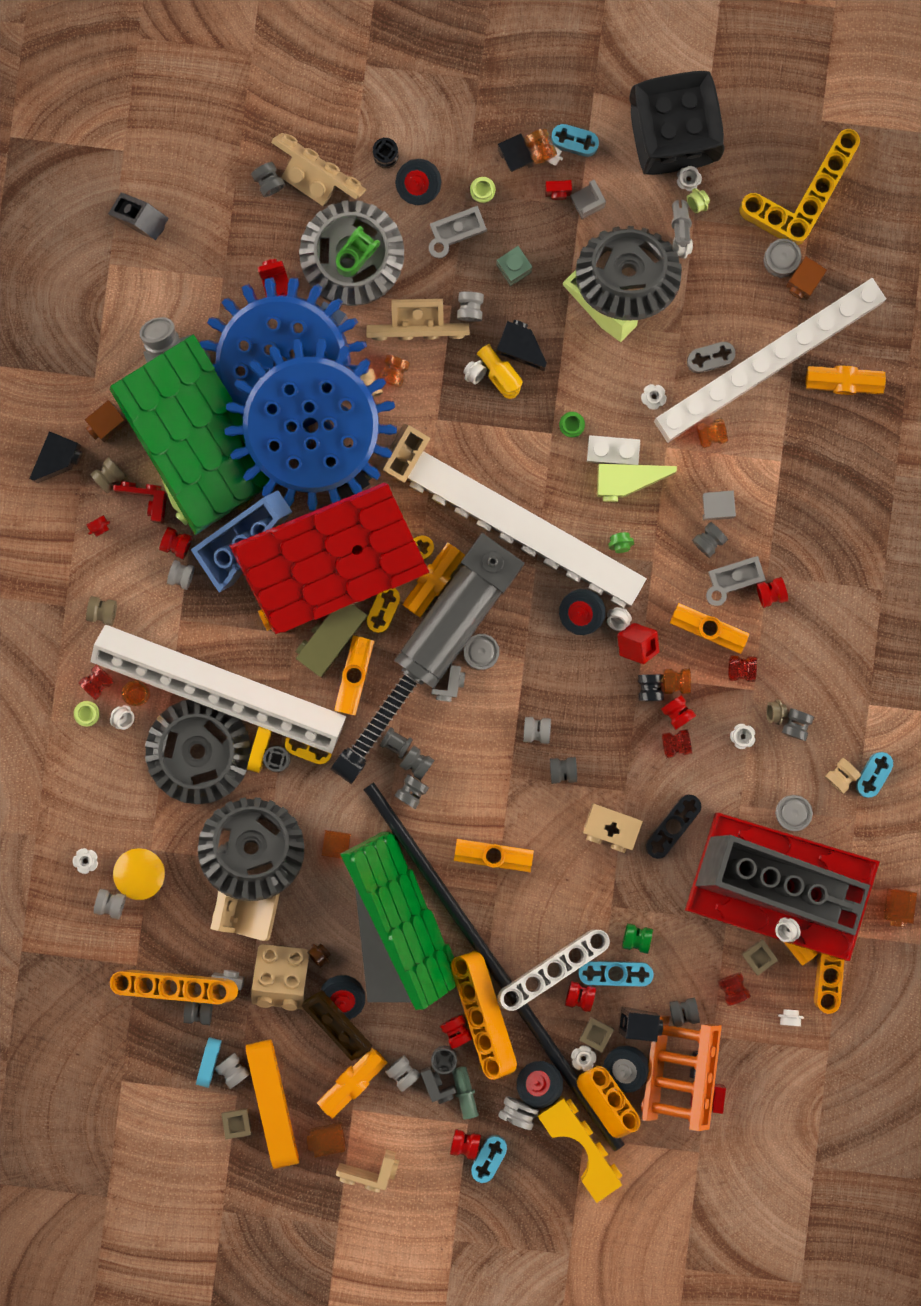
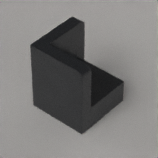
M521 133L498 143V152L501 158L505 159L511 172L524 166H528V168L534 166L533 157Z

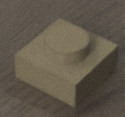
M763 939L742 953V956L757 976L779 961Z
M590 1017L579 1041L603 1052L614 1028Z
M248 1108L221 1113L225 1139L252 1135Z

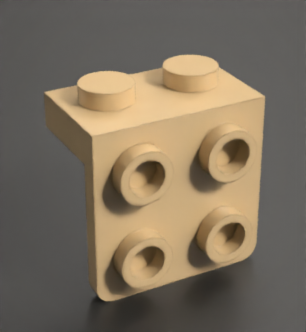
M218 891L211 929L268 941L271 937L280 894L259 901H243L231 898Z
M265 944L260 945L257 951L251 990L252 1004L262 1008L274 1006L282 1007L289 1011L303 1010L301 1005L305 996V982L309 961L308 950Z
M386 1150L379 1174L339 1163L335 1175L340 1177L339 1181L349 1185H354L355 1182L364 1184L365 1189L369 1191L380 1192V1189L386 1191L388 1180H394L399 1160L395 1159L397 1152Z

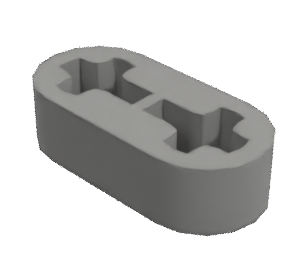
M719 342L695 349L687 358V366L694 373H703L727 366L735 358V349L728 342ZM720 348L730 352L726 361L722 357L713 358V355L718 354ZM699 354L700 358L709 356V360L704 361L701 368L697 364L692 363L695 355Z

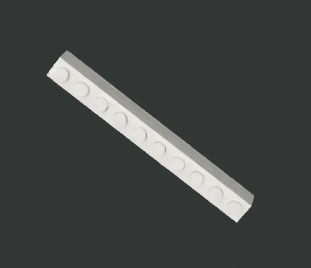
M869 279L658 416L654 423L667 443H669L880 306L886 300V297L874 279Z
M424 451L407 478L411 482L409 485L411 488L420 493H423L424 490L433 494L431 499L443 506L449 503L456 507L454 512L466 519L470 515L478 520L476 524L489 532L492 528L500 533L499 538L510 544L514 541L521 544L523 552L532 557H535L536 554L545 558L543 563L555 570L558 567L568 571L566 573L567 577L578 583L581 579L590 584L588 587L590 590L599 595L605 592L612 596L611 602L622 608L625 605L632 606L647 580L642 575Z
M108 625L103 627L93 647L90 662L331 754L346 719V716Z

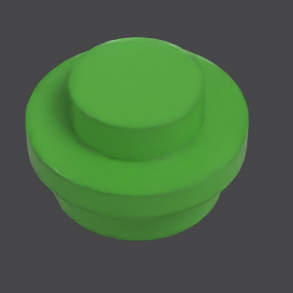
M568 412L561 417L559 427L565 436L574 438L584 431L585 421L579 413Z
M627 532L614 534L610 537L609 549L615 550V553H625L634 545V539Z

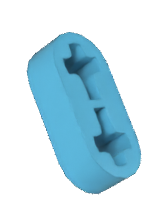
M566 124L557 125L552 131V144L560 150L585 157L593 156L598 150V137L591 131ZM562 131L567 132L566 136L574 139V141L565 139L564 143H560L559 137L556 134L560 135ZM586 138H590L591 144L595 146H590L588 150L583 149L584 145L576 141L585 142Z
M877 752L869 758L861 772V776L856 782V790L861 796L870 798L879 793L893 768V760L889 754ZM884 757V763L887 765L886 769L880 768L877 774L874 773L877 768L875 759ZM874 776L875 778L871 784L874 790H868L865 793V787L862 785V782H868Z
M208 1038L196 1085L209 1088L222 1040Z
M492 1135L485 1140L471 1167L472 1176L477 1182L486 1183L495 1175L507 1151V1144L504 1138L499 1135ZM499 1141L502 1151H496L492 1158L489 1157L491 1147L488 1145ZM488 1160L487 1170L490 1173L488 1175L483 1174L482 1177L478 1176L479 1171L476 1167H482L485 1161Z

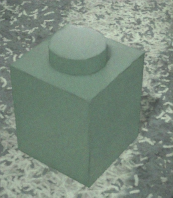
M519 246L497 259L496 266L510 287L532 273V265Z

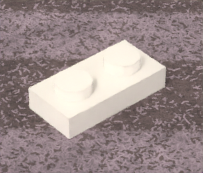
M589 435L587 462L638 465L640 440Z

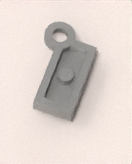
M478 206L430 223L434 239L429 243V252L434 258H443L448 254L450 245L486 232L487 228ZM442 244L444 250L438 253L434 250V246Z
M752 557L708 571L712 587L708 589L706 599L709 604L720 606L726 601L728 592L765 581L759 557ZM714 591H719L721 593V599L719 601H715L712 599V593Z

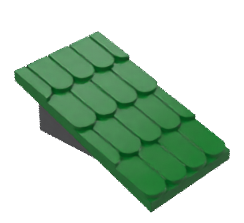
M194 334L110 386L109 390L195 535L262 492L263 487L268 483L270 478L262 471L248 481L243 478L247 469L255 465L250 454L240 459H232L230 456L236 448L244 447L246 443L244 435H225V428L231 425H243V418L240 413H232L226 410V404L233 402L232 397L218 377L215 367Z
M391 831L381 832L340 854L355 884L367 1002H412L415 1010H424L456 987L451 971V962L454 956L449 944H445L433 912L427 908L413 869L408 868L396 836L391 834Z

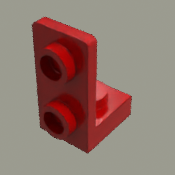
M270 259L262 262V266L257 267L262 279L266 297L265 279L271 277L275 280L277 295H287L289 281L283 261L277 262V259Z
M121 481L120 486H113V491L117 493L153 497V501L149 500L147 516H151V521L154 523L164 524L167 492L161 490L162 486L146 484V489L136 488V483Z

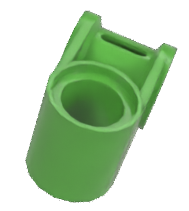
M361 226L352 233L347 243L336 256L337 271L344 277L354 276L366 260L374 254L381 243L378 239L374 240L363 232L364 228ZM344 258H351L355 262L351 268H344L340 263Z

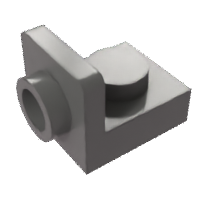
M431 1066L421 1070L422 1078L432 1102L438 1100L439 1104L453 1099L452 1094L456 1093L455 1085L440 1090L439 1087L443 1084L439 1073L433 1072Z

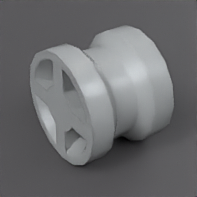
M174 560L169 571L167 584L172 586L177 584L182 589L188 590L195 566L190 564L184 566L180 561Z

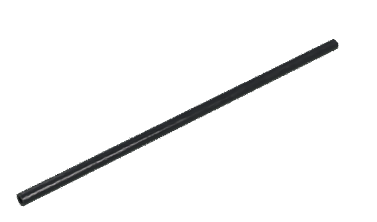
M373 782L363 790L473 949L483 956L487 969L502 989L510 984L512 981L378 787ZM512 991L507 992L505 995L514 1005L517 1000L516 994ZM526 1003L517 1009L518 1014L552 1063L560 1071L561 1076L613 1151L623 1147L624 1142L622 1139L611 1136L577 1086V1074L529 1005Z

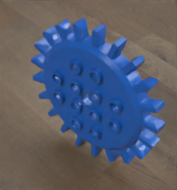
M273 277L265 279L264 286L267 297L259 300L250 284L241 287L248 305L240 309L230 298L224 299L222 304L232 314V319L228 324L215 317H211L207 321L213 329L222 333L219 342L217 343L212 340L200 341V345L204 350L216 352V363H212L215 367V372L232 397L233 402L246 405L249 395L238 390L234 383L237 379H241L255 386L259 381L260 377L249 366L253 359L260 362L267 371L275 366L274 360L266 352L267 345H275L280 350L282 357L288 360L294 358L291 355L295 338H300L303 343L304 356H315L316 344L319 338H325L327 347L324 355L327 358L336 360L339 350L346 344L350 346V350L344 365L352 370L356 369L358 365L351 364L350 352H359L367 347L366 341L347 343L344 332L356 326L358 323L356 318L347 319L343 324L339 325L332 317L340 309L343 302L341 299L338 298L332 301L326 310L316 304L322 291V286L318 284L310 290L308 299L297 297L299 280L295 277L290 278L288 282L287 295H277L276 283ZM270 319L277 321L278 325L276 328L270 327ZM296 323L302 324V332L299 333L295 330L294 326ZM242 341L248 342L249 348L247 350L241 348L240 344ZM239 366L244 367L246 371L244 376L238 374L237 369ZM369 367L368 370L363 372L361 375L368 373ZM324 383L322 390L330 392L332 386L329 383ZM289 384L285 386V391L288 394H292L295 388ZM307 402L304 408L306 411L311 412L314 410V405L311 402ZM341 404L344 410H349V408ZM268 405L267 409L270 413L277 412L276 405ZM305 419L303 422L304 429L310 432L309 426L316 423V419ZM326 420L324 422V427L326 429L333 428V425L329 422V420ZM289 422L287 428L290 431L296 430L297 425L295 422ZM313 439L307 441V446L313 443Z
M295 338L292 345L295 358L285 361L280 350L274 345L269 348V351L276 366L267 371L260 362L254 359L249 363L251 370L260 377L255 386L248 384L245 380L237 379L234 386L238 390L247 393L249 397L246 405L237 402H228L226 404V410L232 413L243 414V425H231L225 428V435H244L246 446L236 448L230 456L232 459H240L248 454L252 457L255 465L245 472L243 478L246 481L253 479L260 471L270 478L262 490L264 497L271 494L275 485L279 484L288 488L284 500L289 507L295 501L296 491L307 492L309 510L315 511L318 504L317 492L328 490L331 502L335 503L341 500L337 487L345 483L350 486L354 494L363 491L361 485L355 479V476L361 470L376 480L381 476L379 470L369 464L368 461L372 453L378 454L383 458H391L393 451L388 447L378 445L376 442L380 433L396 434L397 426L380 424L378 413L394 409L395 402L388 400L379 404L375 402L372 393L382 389L386 384V380L379 378L370 385H366L360 376L368 370L371 362L368 358L360 361L358 367L354 370L344 365V361L349 355L350 346L345 344L339 350L337 359H330L324 355L327 347L325 338H319L316 344V355L304 356L303 343L300 338ZM324 383H329L332 386L330 392L322 390ZM286 385H293L295 388L294 393H286ZM347 400L351 403L349 410L342 408L341 403ZM307 402H311L314 405V410L308 412L305 410L304 405ZM269 404L276 405V413L268 411L267 407ZM307 418L316 419L318 429L314 432L306 431L303 427L304 420ZM326 420H331L334 423L332 429L324 427ZM289 422L296 423L297 429L295 431H290L287 428ZM345 438L353 440L351 447L344 445L343 440ZM309 439L315 440V448L311 449L307 446L306 443ZM277 441L279 449L272 450L270 442ZM328 457L335 458L336 464L334 466L327 465L326 459ZM297 459L299 466L293 468L289 465V461Z

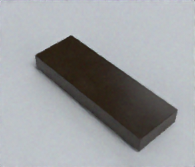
M323 990L303 1001L302 1008L351 1061L370 1051L372 1044Z

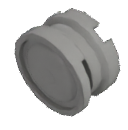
M783 238L775 240L770 244L764 254L763 261L768 273L774 277L783 278L795 272L802 256L800 248L795 242Z
M166 317L151 319L140 330V338L144 343L145 350L153 357L163 354L180 343L174 323Z
M477 634L472 636L465 644L464 658L472 668L486 670L497 662L499 646L491 636Z
M789 795L779 801L775 814L777 821L782 827L790 831H799L809 825L812 820L813 811L810 803L805 798Z
M506 1096L504 1100L505 1107L500 1110L498 1117L504 1121L508 1120L515 1126L532 1130L534 1125L532 1120L534 1117H537L539 1109L527 1105L516 1098Z

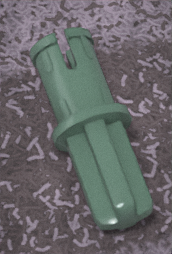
M457 1067L452 1071L457 1090L455 1097L459 1098L463 1119L475 1118L479 1116L473 1095L475 1089L471 1087L467 1067Z

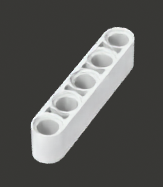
M602 930L586 932L502 988L497 996L499 1005L509 1011L519 1009L603 953L610 944L609 936ZM594 934H598L602 938V945L597 949L593 948L590 943V939ZM574 948H577L581 953V958L576 963L571 962L569 959V952ZM553 962L557 963L560 968L559 974L556 977H550L547 972L548 965ZM530 977H535L538 981V987L533 992L528 991L525 986L526 980ZM509 991L514 992L517 997L516 1003L512 1006H507L504 1002V996Z

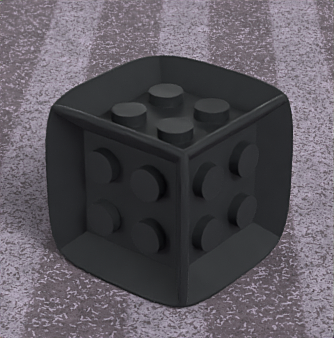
M691 71L657 77L640 82L631 88L629 96L631 121L643 174L672 173L688 166L702 167L721 159L725 149L723 124L716 87L710 71Z

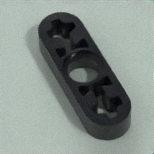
M690 794L682 796L648 838L645 848L651 857L656 859L665 857L700 813L701 802L696 796ZM693 799L695 801L693 806L696 809L694 812L688 811L684 815V817L689 818L685 823L681 817L674 815V812L678 810L679 813H682L685 809L683 802L685 800L690 802ZM670 819H677L680 822L681 828L676 834H670L666 830V823ZM662 830L667 837L673 838L670 843L665 840L662 843L663 852L657 851L654 854L651 843L652 841H660L662 836L658 835V833Z

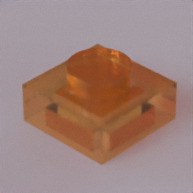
M325 830L322 856L342 859L340 854L349 849L351 833Z

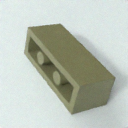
M350 604L330 613L324 621L319 619L311 630L314 635L308 642L303 640L295 651L299 654L296 659L322 678L368 616L356 606Z

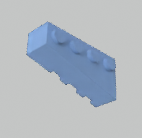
M278 490L263 497L191 549L219 593L234 585L243 574L229 545L283 524L292 513V510Z

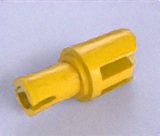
M490 344L484 346L477 352V356L481 358L490 370L489 379L505 398H516L523 383L522 379L509 361H501Z

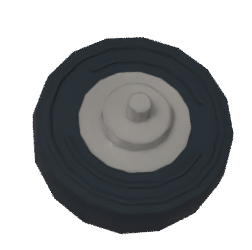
M628 1045L619 1046L610 1051L604 1060L603 1067L610 1073L624 1093L635 1092L643 1087L649 1073L648 1059L636 1047Z

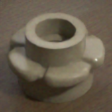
M779 699L767 704L766 715L768 721L780 725L783 719L787 718V707Z

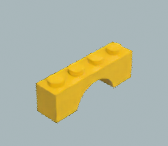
M562 1095L553 1105L540 1110L537 1116L552 1138L570 1137L578 1141L585 1148L588 1161L581 1180L595 1202L598 1203L622 1186L620 1178L623 1175L615 1163L610 1165L605 1159V1156L608 1155L607 1151L600 1141L595 1144L590 1136L593 1134V1131L585 1120L580 1122L576 1116L579 1110L571 1099L566 1101Z

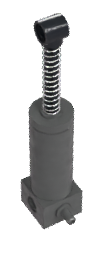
M481 533L461 561L459 570L401 649V653L399 652L394 659L395 662L403 667L401 671L404 672V676L399 678L400 681L398 684H395L394 690L391 689L392 692L390 695H387L386 701L383 700L384 704L379 706V711H376V715L372 717L371 722L364 728V732L360 734L359 739H356V743L352 745V748L347 747V749L342 751L330 768L331 771L350 784L354 782L366 765V754H369L373 744L377 742L378 737H381V733L385 731L386 726H389L388 723L393 720V716L397 715L396 712L398 709H401V705L405 704L404 701L406 698H409L408 695L413 692V688L417 687L416 684L423 685L425 682L433 689L440 681L439 679L443 677L500 595L506 592L525 564L523 561L484 533Z

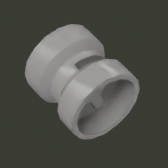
M459 292L458 301L460 309L457 310V319L470 322L482 321L483 312L480 310V306L483 304L484 294Z
M525 717L523 742L531 743L537 740L543 744H549L551 719L535 720L533 717Z
M100 888L93 913L97 915L108 914L111 918L119 920L124 908L126 895L121 893L110 894L108 890Z
M236 1053L230 1055L214 1068L219 1075L225 1076V1083L229 1089L236 1086L250 1074L246 1067L239 1064L240 1058Z
M405 1055L400 1057L385 1071L389 1078H394L401 1092L406 1090L421 1076L417 1069L411 1068L409 1060Z

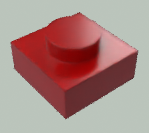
M572 180L546 181L545 197H551V200H565L572 193Z

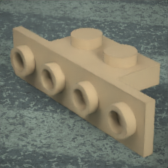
M281 133L273 138L272 144L292 156L281 178L320 205L324 206L327 204L336 187L354 199H358L367 190L361 186V183L356 178L346 176L340 172L338 166L325 162L319 158L317 152L310 148H304L297 143V139L292 135Z
M443 299L392 300V324L367 325L366 338H372L375 341H383L387 337L411 340L413 337L421 336L428 340L437 339L439 336L461 339L465 335H470L469 323H444Z

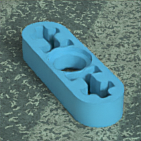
M589 961L578 969L580 980L587 985L642 987L649 985L654 977L652 968L644 962ZM601 965L606 966L604 969L605 981H600L601 975H593L592 980H587V976L582 974L583 971L588 969V966H592L594 971H601ZM618 966L623 970V977L618 981H613L608 976L610 968ZM626 966H632L631 972H639L640 967H644V971L649 972V975L644 977V981H639L637 976H630L631 982H626L628 976Z

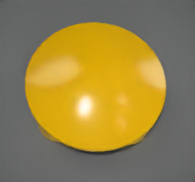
M142 848L131 849L122 854L113 870V879L117 889L133 900H144L155 895L162 887L165 878V867L160 858L152 851Z

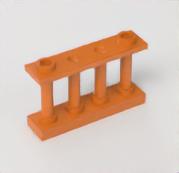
M660 1016V1020H663V1032L661 1036H658L657 1042L651 1041L645 1098L641 1103L642 1120H657L658 1114L688 1119L690 1122L689 1130H709L722 1025L701 1024V1029L698 1031L670 1026V1016ZM672 1036L697 1041L699 1044L698 1055L695 1057L667 1052V1037ZM669 1062L694 1067L696 1070L695 1081L691 1083L663 1077L664 1063ZM661 1088L691 1093L693 1096L692 1107L688 1109L660 1103Z

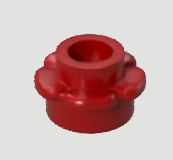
M104 515L86 525L90 531L88 534L94 533L96 537L110 530L107 526L110 524V521H107Z

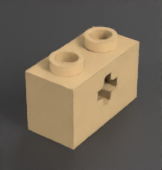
M403 424L389 448L393 451L391 458H383L378 468L405 483L428 444L430 437L410 425Z
M592 803L583 833L587 834L586 839L601 844L602 840L612 843V849L625 853L626 849L633 850L643 821ZM612 822H615V827L619 829L618 833H612L611 836H607L608 831L604 829L605 825H611Z

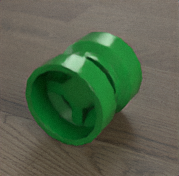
M627 923L622 949L631 950L635 948L641 953L648 954L653 929L647 927L640 929L633 924Z

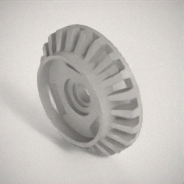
M346 200L329 205L326 209L319 211L311 222L309 221L301 237L299 249L300 264L312 288L317 284L322 286L320 296L331 302L339 298L343 301L342 305L345 306L364 305L384 296L398 280L404 263L403 239L397 225L386 212H383L373 204L370 205L358 200ZM355 220L365 222L375 228L378 232L374 238H371L374 240L378 239L381 242L374 254L366 260L355 275L373 265L377 272L357 283H354L352 279L354 276L344 277L339 274L336 268L337 254L357 229L352 226ZM321 239H329V264H320ZM344 258L340 264L344 268H351L355 262Z

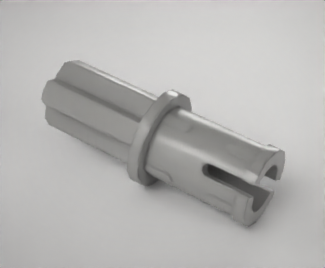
M676 200L672 204L673 220L671 226L675 233V243L685 247L691 241L690 227L692 221L688 213L689 205L687 201L681 200L682 208H679V200Z

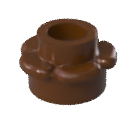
M312 944V948L307 953L313 962L320 968L325 963L329 964L330 960L328 957L331 955L330 952L322 944L318 946Z

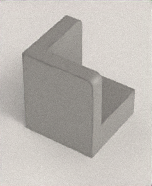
M595 180L590 181L589 186L570 195L581 219L605 208L606 200Z
M734 490L704 493L703 521L734 518L736 516Z

